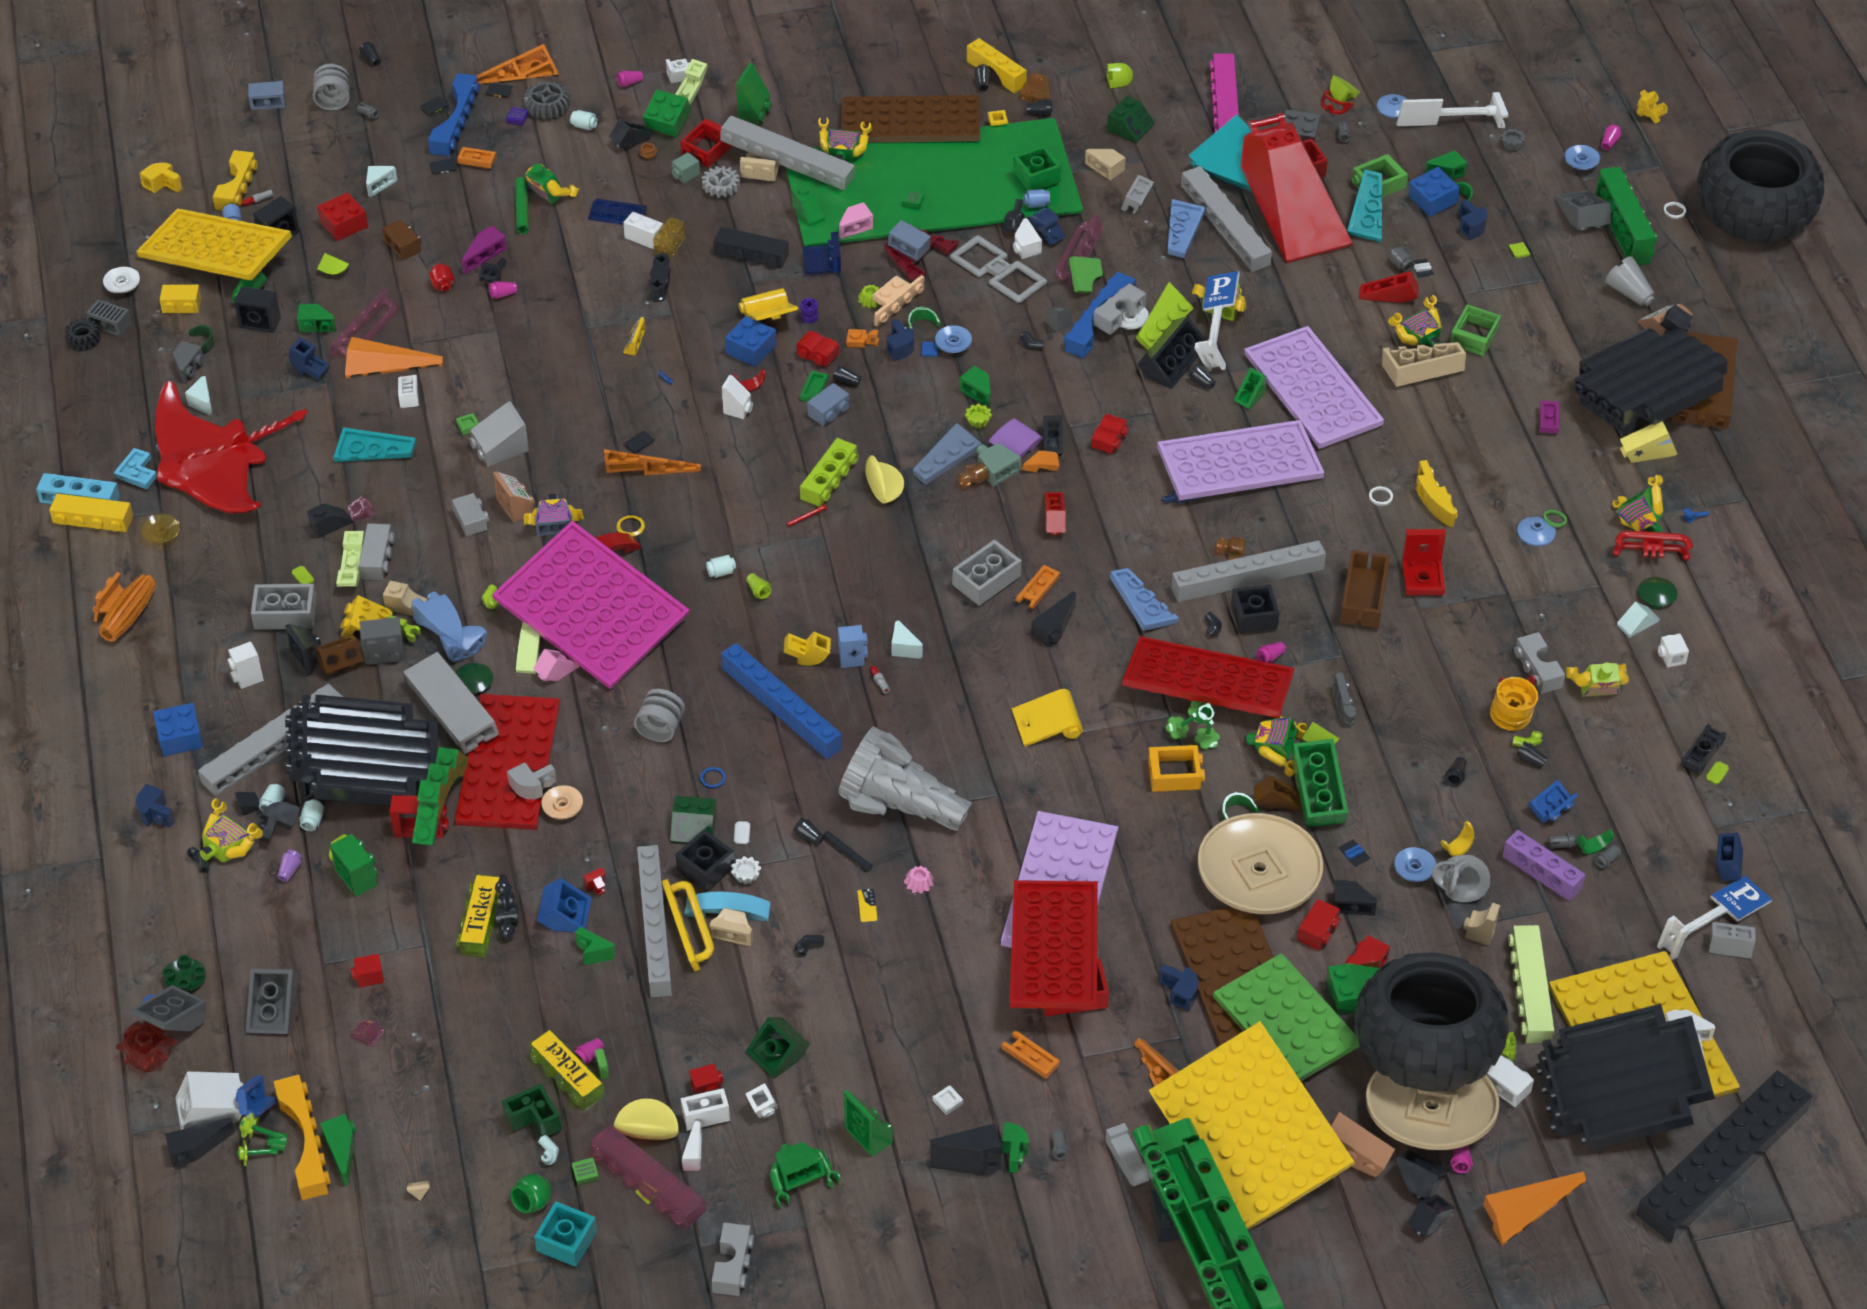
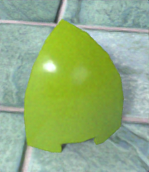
M1124 63L1107 64L1109 88L1123 87L1132 82L1133 70L1130 66Z
M1333 75L1330 90L1334 99L1343 102L1352 97L1355 99L1360 92L1347 81Z
M324 253L317 269L327 274L337 275L345 272L350 264Z
M1312 722L1302 738L1306 742L1334 739L1336 744L1339 741L1338 737Z

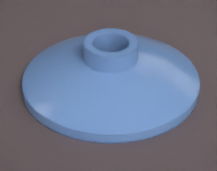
M1397 94L1385 95L1378 100L1377 109L1386 117L1398 118L1402 101L1408 99Z
M1575 145L1566 151L1565 160L1573 168L1589 170L1599 164L1600 155L1592 147Z
M947 326L937 332L935 342L945 352L958 353L969 348L972 343V336L963 327Z
M1528 517L1519 523L1517 534L1524 543L1539 547L1550 544L1555 538L1556 530L1554 526L1547 524L1541 517Z
M1416 847L1400 851L1394 862L1396 872L1402 878L1412 882H1422L1431 878L1432 869L1436 865L1432 854Z

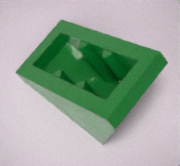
M1250 367L1233 401L1251 409L1265 395L1267 376Z

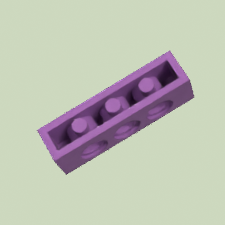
M1517 830L1505 842L1503 858L1568 901H1571L1582 890L1585 873L1521 831Z

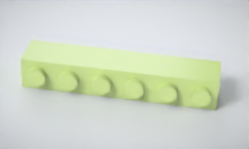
M1539 925L1513 926L1512 934L1508 935V945L1513 949L1511 951V964H1515L1513 980L1518 985L1515 990L1516 999H1520L1518 1016L1522 1017L1523 1020L1520 1025L1521 1035H1525L1526 1043H1542V1041L1550 1039L1552 1042L1554 1024Z

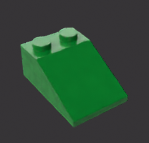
M749 63L736 83L738 118L759 126L761 122H764L767 112L771 111L772 102H770V93L753 63Z
M1349 963L1328 966L1326 984L1338 1016L1355 1013L1358 996L1368 978H1372L1379 968Z
M846 1090L843 1092L845 1130L874 1157L893 1143V1128L888 1122H884L879 1117L878 1112L874 1108H870L864 1101Z

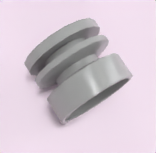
M336 64L320 66L313 76L314 101L322 109L330 111L339 110L346 106L350 99L349 73L345 68Z
M652 689L647 692L641 704V708L634 720V726L642 736L649 740L667 742L673 738L678 723L685 711V704L676 694L668 690Z

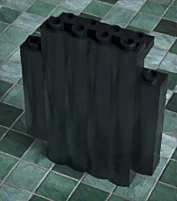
M1646 328L1579 361L1580 376L1574 378V391L1580 395L1579 401L1582 406L1628 436L1635 432L1636 419L1640 417L1656 425L1723 391V375L1727 374L1728 360L1722 354L1714 352L1708 345L1702 344L1696 337L1689 336L1681 328H1675L1661 336L1654 329Z
M316 694L314 702H310L311 695H302L301 703H297L296 708L291 707L290 715L285 717V727L288 728V731L286 730L285 743H288L285 749V758H288V762L285 765V774H288L289 781L310 782V792H313L314 799L391 805L392 795L416 796V792H419L420 781H427L430 763L436 764L438 753L437 721L413 719V704Z
M1661 1004L1559 1029L1560 1038L1557 1039L1559 1049L1554 1050L1550 1039L1542 1041L1544 1050H1541V1054H1538L1539 1063H1536L1538 1075H1543L1544 1081L1540 1082L1543 1095L1547 1094L1548 1100H1545L1547 1112L1552 1113L1553 1116L1552 1119H1549L1552 1132L1557 1131L1559 1138L1580 1133L1583 1145L1587 1144L1589 1150L1694 1125L1689 1105L1715 1099L1692 1015L1666 1022Z

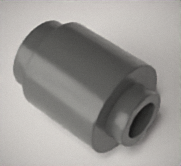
M1397 247L1391 250L1389 260L1400 271L1409 272L1414 268V258L1404 248Z

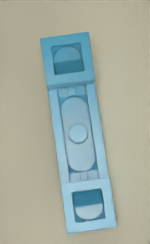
M734 892L696 894L705 918L706 913H721L723 908L745 912L747 920L768 921L770 902L762 898ZM687 897L685 916L695 917Z

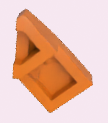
M1038 451L1023 464L1021 469L1035 473L1039 468L1057 471L1059 468L1058 454L1056 452Z

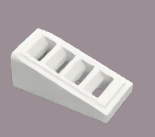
M417 375L398 377V397L401 408L419 405Z
M699 1121L694 1122L682 1156L684 1171H697L701 1169L702 1131Z

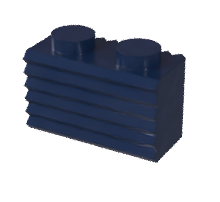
M1737 832L1718 835L1716 865L1722 881L1740 880L1742 877L1743 848L1739 833Z

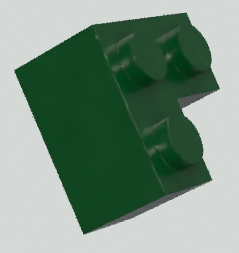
M542 1083L501 1101L504 1117L513 1132L531 1123L535 1125L541 1137L544 1135L550 1136L562 1130L560 1114Z

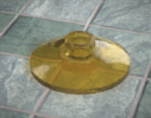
M169 514L153 515L146 519L141 526L143 538L148 542L156 544L171 541L180 531L179 521Z

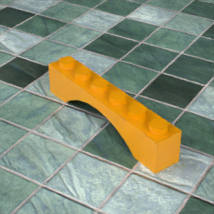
M300 1075L276 1080L274 1085L280 1110L299 1125L305 1137L304 1151L295 1169L301 1198L306 1200L329 1194L327 1185L331 1184L328 1171L323 1172L322 1169L323 1166H326L324 1154H319L318 1149L322 1148L319 1135L314 1136L313 1132L318 1130L315 1117L310 1118L309 1113L313 1112L310 1099H305V1095H309L306 1082L301 1083Z

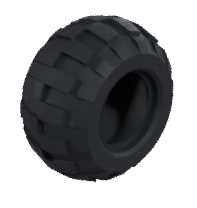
M1745 130L1741 133H1734L1725 137L1716 147H1712L1705 156L1697 178L1699 203L1709 220L1715 226L1724 230L1725 233L1752 242H1775L1781 238H1789L1801 232L1805 225L1811 223L1819 211L1825 191L1823 171L1812 151L1807 146L1798 142L1797 139L1771 130Z
M1435 952L1412 953L1404 955L1400 959L1387 962L1376 971L1371 979L1368 978L1358 996V1002L1355 1007V1032L1362 1053H1366L1369 1063L1379 1073L1390 1077L1393 1082L1404 1087L1433 1092L1455 1090L1464 1086V1084H1472L1484 1077L1491 1065H1496L1506 1046L1509 1019L1508 1009L1501 990H1498L1496 984H1494L1485 971L1473 966L1469 961L1456 956ZM1422 1023H1436V1024H1440V1025H1442V1026H1438V1025H1426V1024H1422Z

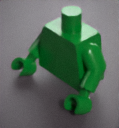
M804 1142L793 1146L788 1143L782 1145L780 1151L775 1154L776 1161L772 1164L770 1171L774 1191L778 1193L776 1201L779 1208H781V1199H786L788 1206L790 1205L789 1195L783 1189L788 1191L824 1176L825 1172L827 1174L826 1184L828 1187H833L831 1178H834L838 1184L840 1182V1174L837 1171H832V1165L825 1153L820 1149L809 1147Z

